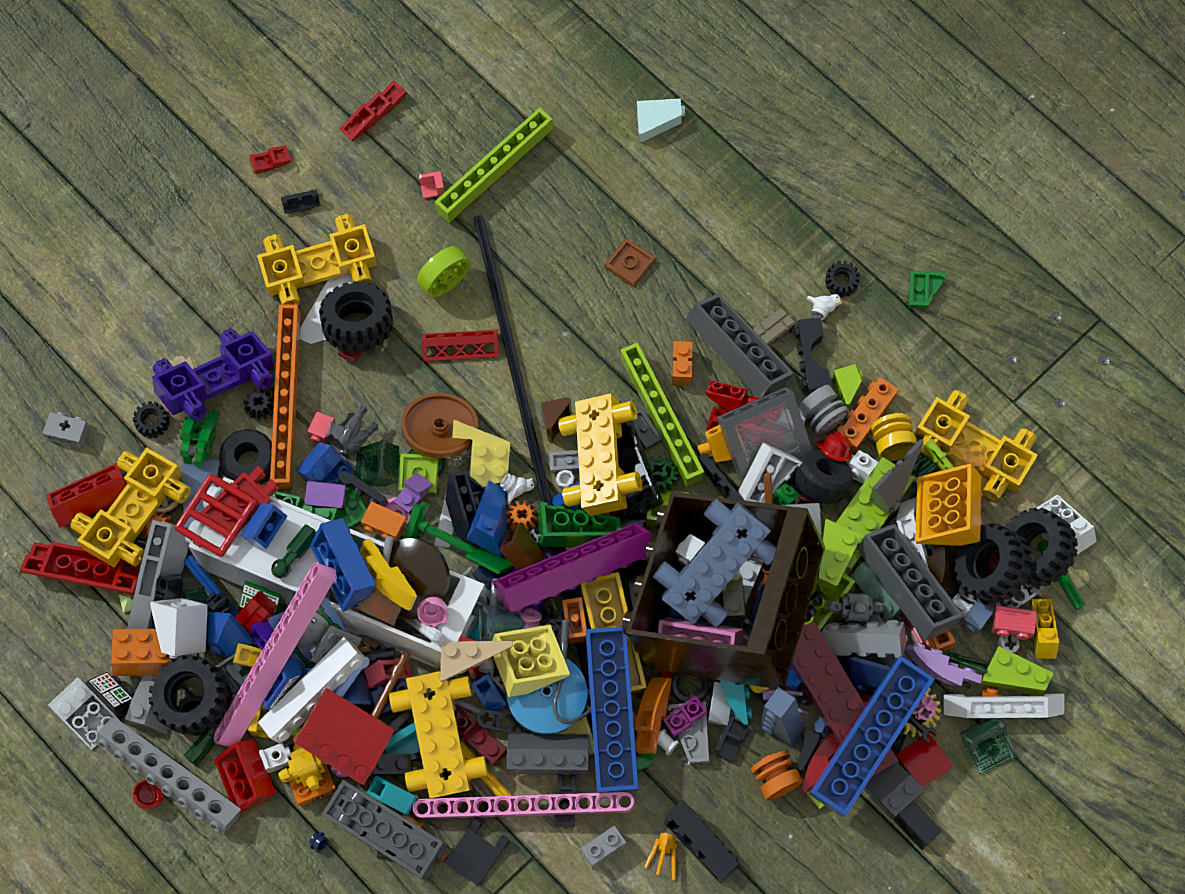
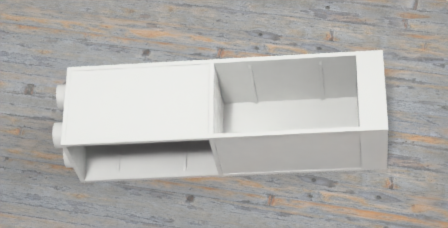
M226 477L223 478L224 481L230 484L234 482ZM212 485L208 489L207 494L216 498L224 489ZM269 496L272 499V502L269 504L279 508L287 515V518L267 549L254 547L240 536L246 526L241 529L223 557H219L203 547H197L193 544L192 540L185 537V541L190 543L188 547L204 571L242 587L245 580L282 594L286 605L289 606L311 566L314 563H318L317 558L310 547L301 559H295L291 564L290 574L286 578L281 579L276 578L272 574L271 565L275 560L282 559L288 552L286 547L305 524L317 531L321 523L331 520ZM203 501V507L206 508L209 504ZM194 520L188 528L219 548L225 540L220 533L197 520ZM350 529V534L354 542L357 543L359 550L364 540L371 539L374 544L378 545L379 552L383 551L384 542ZM449 569L450 587L444 601L447 605L449 616L445 624L442 623L435 627L442 634L439 637L440 641L436 642L434 640L431 641L422 633L413 634L412 636L386 625L385 622H388L390 619H398L400 617L388 611L382 603L380 606L381 616L372 619L360 614L359 607H352L342 612L331 587L325 596L332 604L330 606L334 608L347 631L371 638L382 643L387 648L394 647V650L401 654L403 651L411 654V658L440 670L441 642H459L461 636L468 638L475 624L479 622V618L483 616L482 611L489 606L484 583Z

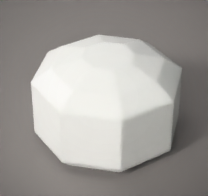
M563 470L557 474L556 483L559 488L564 489L574 484L575 477L572 471Z

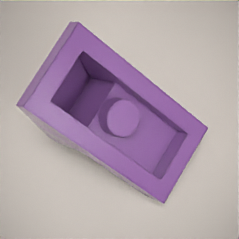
M418 473L404 482L405 488L393 501L395 505L409 515L413 510L414 504H418L433 486L430 481Z

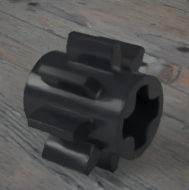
M213 592L205 599L208 605L207 611L226 613L229 609L227 607L229 600L221 592L217 595Z

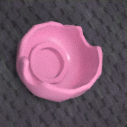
M438 597L424 599L417 608L418 618L424 625L435 628L437 625L447 622L449 616L447 605Z

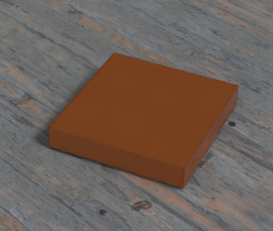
M625 238L604 264V268L632 287H635L656 261V257Z

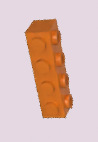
M881 377L876 382H871L867 389L869 391L867 395L860 397L856 410L850 411L846 417L848 420L846 424H841L836 431L850 440L851 452L854 454L870 434L871 425L883 416L897 397L899 389Z

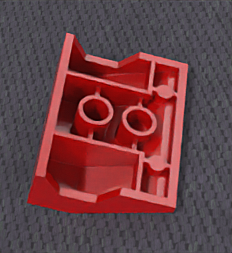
M326 687L314 705L307 721L293 738V741L306 751L364 785L380 759L394 729Z

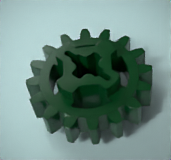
M658 455L657 459H654L653 456H650L648 462L659 490H662L663 493H666V488L672 490L673 485H677V480L679 479L678 466H674V461L668 462V457L661 459V456Z

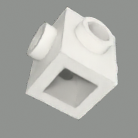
M860 450L855 456L852 455L851 460L846 462L849 468H851L853 479L864 484L878 464L870 455Z

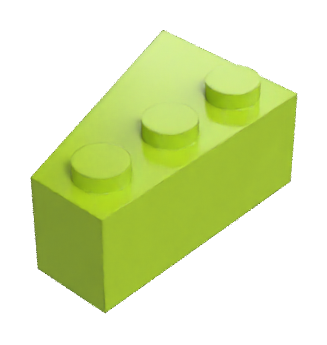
M825 519L822 539L825 551L818 572L817 585L831 592H836L860 543L862 535Z
M998 646L987 668L988 672L984 674L979 687L986 686L999 690L1005 689L1016 691L1017 693L1042 696L1052 678L1053 672Z

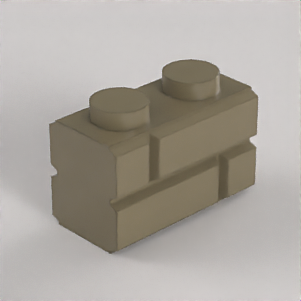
M779 308L776 311L774 309L766 315V319L762 322L757 321L752 326V329L771 348L794 330L795 323L782 308Z

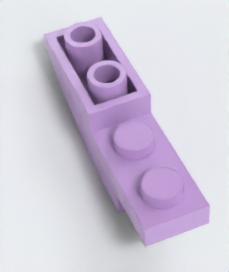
M914 643L913 646H906L905 648L909 657L923 671L943 683L951 686H962L963 681L970 684L981 683L982 675L976 674V670L958 668V664L948 662L949 656L943 655L941 650L931 649L930 651L925 649V645Z

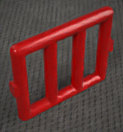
M208 474L174 526V530L192 540L193 544L197 547H203L215 555L223 557L257 506L258 500L240 490L238 485L232 482L230 484L214 474ZM211 484L219 486L248 503L243 513L241 514L207 494L206 492ZM203 500L236 519L237 522L230 531L196 511L195 509L200 501ZM192 517L225 536L226 539L219 548L185 528L184 526L189 518Z

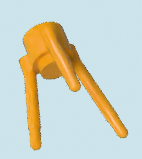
M660 833L659 839L655 840L654 847L644 866L645 869L649 867L658 849L661 851L656 875H660L665 854L670 853L672 850L671 873L673 881L676 880V850L678 846L675 843L676 837L674 835Z

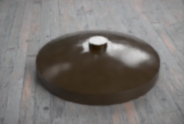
M406 538L393 542L389 567L399 568L409 585L414 589L417 598L411 610H406L397 605L384 594L381 603L388 611L398 617L418 619L417 608L421 601L429 597H438L445 601L450 587L449 567L442 553L428 541L419 538Z

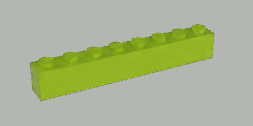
M539 107L435 201L436 212L450 223L553 130V119Z
M638 342L621 349L620 359L651 420L662 437V441L672 461H674V465L678 466V472L685 486L688 487L703 480L704 470Z

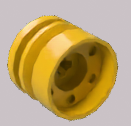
M889 414L879 418L871 425V432L876 442V449L880 459L884 457L889 461L902 460L907 452L917 443L910 417L907 414Z

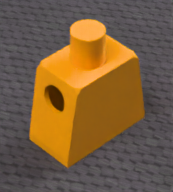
M720 425L706 431L705 435L708 442L697 446L700 456L711 453L715 462L731 460Z

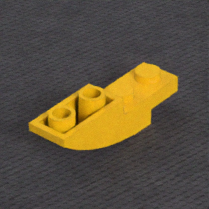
M371 539L364 540L359 553L366 561L370 575L374 577L375 587L397 605L406 610H411L417 598L414 589L409 585L398 567H389L388 562L385 561L378 547L375 546Z

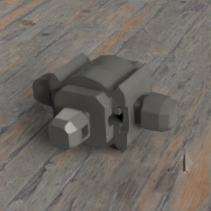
M864 593L843 594V597H839V602H828L827 610L834 613L839 611V617H842L845 621L865 622L872 618L873 614L883 613L884 604L873 602V599Z

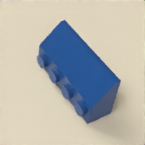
M343 518L321 523L310 546L318 563L336 570V577L331 585V589L342 612H345L371 595L376 586L375 580L370 575L366 561L361 557L358 545L354 542L350 529L345 524Z

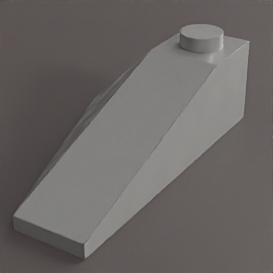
M143 675L125 720L132 726L168 735L169 728L157 720V716L153 715L151 711L153 706L149 704L148 698L152 697V694L149 693V686L154 684V681H152L154 675Z

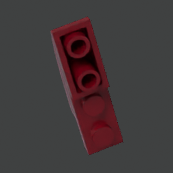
M455 704L456 710L454 712L459 737L477 754L485 756V759L495 767L507 754V749Z

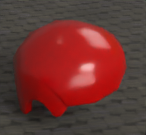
M142 780L134 787L132 798L137 807L142 810H152L162 802L163 793L155 785Z

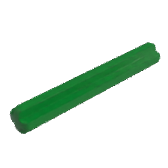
M1043 540L1037 545L1042 555L1048 547L1047 540ZM1067 574L1065 576L1062 575L1060 577L1061 580L1058 582L1074 609L1079 610L1083 608L1085 603Z

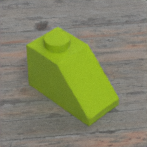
M855 364L834 370L832 376L840 400L843 401V406H846L848 409L859 391L861 381L863 380L862 372L860 369L857 370Z

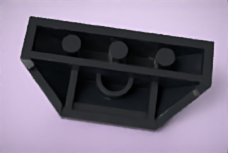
M467 471L453 472L448 475L445 501L455 535L472 547L478 546L466 538L485 489Z

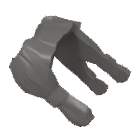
M361 404L355 413H347L341 424L329 422L326 438L339 454L358 453L368 437L379 429L378 424L372 421L365 430H359L360 421L363 415L368 412L366 406Z

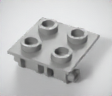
M330 625L320 644L311 646L310 652L313 655L311 661L318 663L343 637L351 641L356 647L359 646L362 638Z

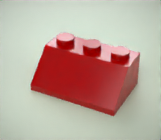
M255 739L235 742L214 759L229 800L241 809L240 813L266 802L276 794Z

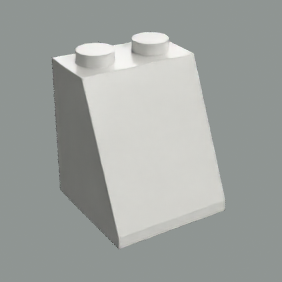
M184 598L150 603L161 653L168 654L170 658L177 659L178 656H196L199 652H205L207 604Z

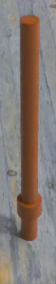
M403 651L397 665L394 664L391 670L392 674L371 714L375 718H379L389 698V693L392 692L399 676L402 677L405 671L404 666L411 655L410 653Z

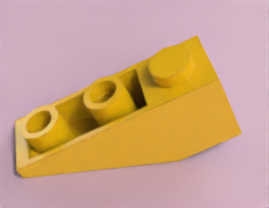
M1032 599V610L1037 611L1035 633L1033 635L1036 659H1056L1059 639L1052 600Z

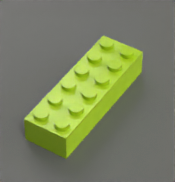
M884 457L880 459L836 522L862 535L860 542L866 534L882 529L894 513L891 510L888 515L885 514L869 500L875 484L889 470L892 471L895 467V464ZM910 475L900 502L914 483L915 477ZM857 549L845 572L847 575L852 573L862 558Z

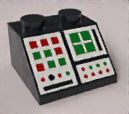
M108 672L88 680L85 685L119 720L122 719L128 712L134 693L128 687L124 690L120 686L123 682L117 676H111Z

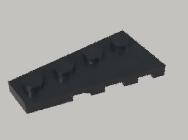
M706 454L699 457V462L705 474L723 498L744 500L729 483L726 476L719 471L711 457L708 458Z

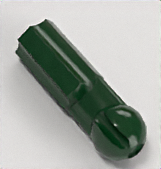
M305 524L286 547L288 552L285 556L272 563L271 572L276 578H286L290 574L291 564L295 559H301L311 547L310 544L317 532L315 529Z
M217 719L215 721L217 725L202 733L184 754V757L194 766H197L216 745L214 734L222 720Z

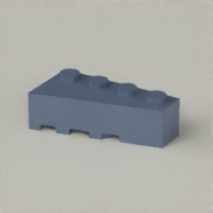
M779 687L765 704L760 725L765 733L768 735L774 734L794 748L807 728L803 725L804 720L800 718L801 713L798 711L799 707L796 699Z

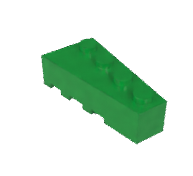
M540 502L538 521L541 547L579 546L621 529L619 517L605 514L590 516L584 510L576 509L575 511L566 509L565 506L557 505L556 507L547 505L546 502Z

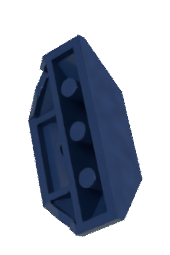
M840 655L838 657L839 663L858 694L873 695L891 668L890 666L856 657Z

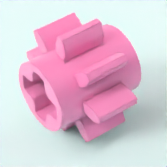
M923 696L913 714H917L918 720L924 719L928 721L932 716H936L935 709H937V703L935 701L932 702L931 696Z

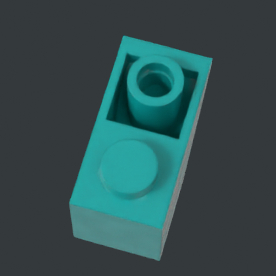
M375 776L366 793L406 815L409 814L417 799V796L378 776Z

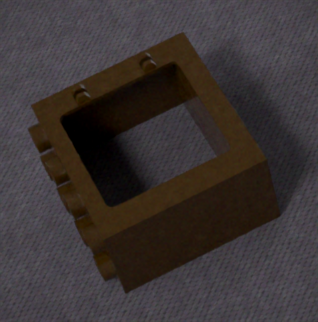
M671 492L667 506L662 505L659 508L657 514L659 532L656 540H650L647 544L645 557L648 566L645 575H639L636 578L634 584L636 602L633 611H627L623 617V633L628 636L634 645L635 652L639 653L649 669L772 689L779 687L784 690L825 551V545L808 509ZM715 499L730 510H732L737 502L742 504L770 527L771 531L765 538L777 547L747 647L658 633L659 620L666 617H674L669 612L671 606L662 600V594L667 588L655 580L653 575L663 562L668 563L679 573L684 567L678 561L679 558L676 550L689 534L707 544L718 526L708 519L704 513ZM744 528L743 530L738 529V530H737V531H738V535H739V536H740L741 534H742V535H745V534H746V533H745V530H746V529H745V528ZM751 554V556L748 558L751 560L761 561L753 554Z

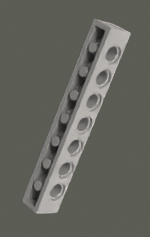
M112 717L97 733L96 743L101 749L113 754L119 762H124L134 773H139L149 784L161 789L164 795L172 797L182 808H187L197 819L209 824L210 828L215 832H220L224 835L238 820L241 811L238 806L115 717ZM179 787H184L187 790H181ZM212 810H216V811H218L219 813L215 814V813H212L211 811H212Z

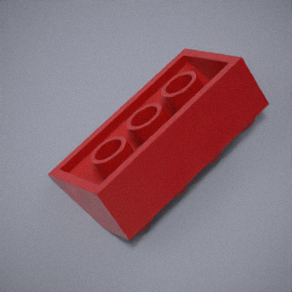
M115 463L55 490L46 496L49 508L59 528L71 526L72 519H74L77 513L82 512L90 517L100 509H108L127 486L121 469Z

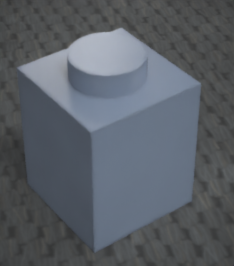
M976 601L961 624L967 632L978 635L992 616L993 611L979 601Z

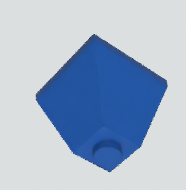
M207 612L206 644L210 647V652L215 656L229 657L236 652L238 643L250 645L254 641L232 614Z

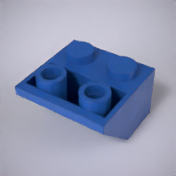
M319 442L295 471L306 482L313 481L342 485L338 478L339 473L346 471L352 474L354 469L330 445Z

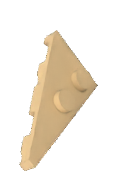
M513 641L441 642L440 681L445 682L450 677L464 673L467 669L474 668L488 661L489 658L506 652L509 648L513 647Z

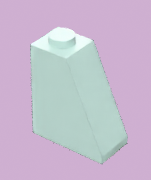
M681 99L637 101L639 142H644L682 123V116H685V106L681 105Z

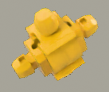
M294 744V752L290 753L292 759L287 761L290 768L281 770L278 775L282 782H288L294 778L297 784L302 782L304 787L308 786L311 791L319 788V781L323 779L321 773L325 772L323 764L327 765L328 763Z

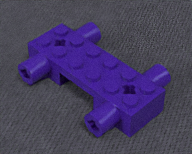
M229 328L224 330L219 338L222 343L220 345L221 356L194 369L186 361L174 367L165 358L156 361L152 369L155 374L152 376L154 393L173 416L185 411L191 420L198 421L207 413V408L202 402L249 380H252L259 389L264 390L270 387L274 382V376L270 373L273 370L272 353L253 331L240 336L234 329Z

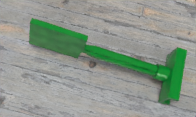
M424 501L421 502V505L414 504L402 539L418 538L421 531L427 532L466 552V558L497 574L515 568L507 558L503 556L498 557L483 548L475 549L470 544L431 525L430 522L425 520L430 504Z

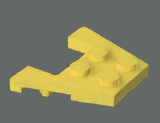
M453 420L452 438L472 439L470 476L482 487H485L489 480L495 484L502 482L503 478L508 474L510 441L458 420Z

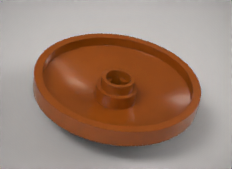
M432 393L415 399L407 406L402 415L401 431L406 443L417 453L431 458H449L461 454L472 445V439L452 438L453 420H458L478 429V418L474 409L462 398L447 393Z

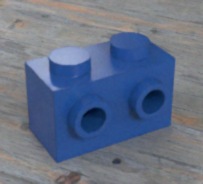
M262 502L240 536L254 547L267 549L287 518V515L275 505Z

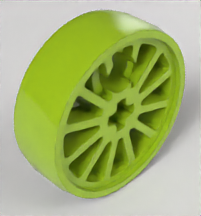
M457 246L447 247L435 254L422 267L417 276V284L430 298L442 296L459 284L466 276L471 262L468 256Z

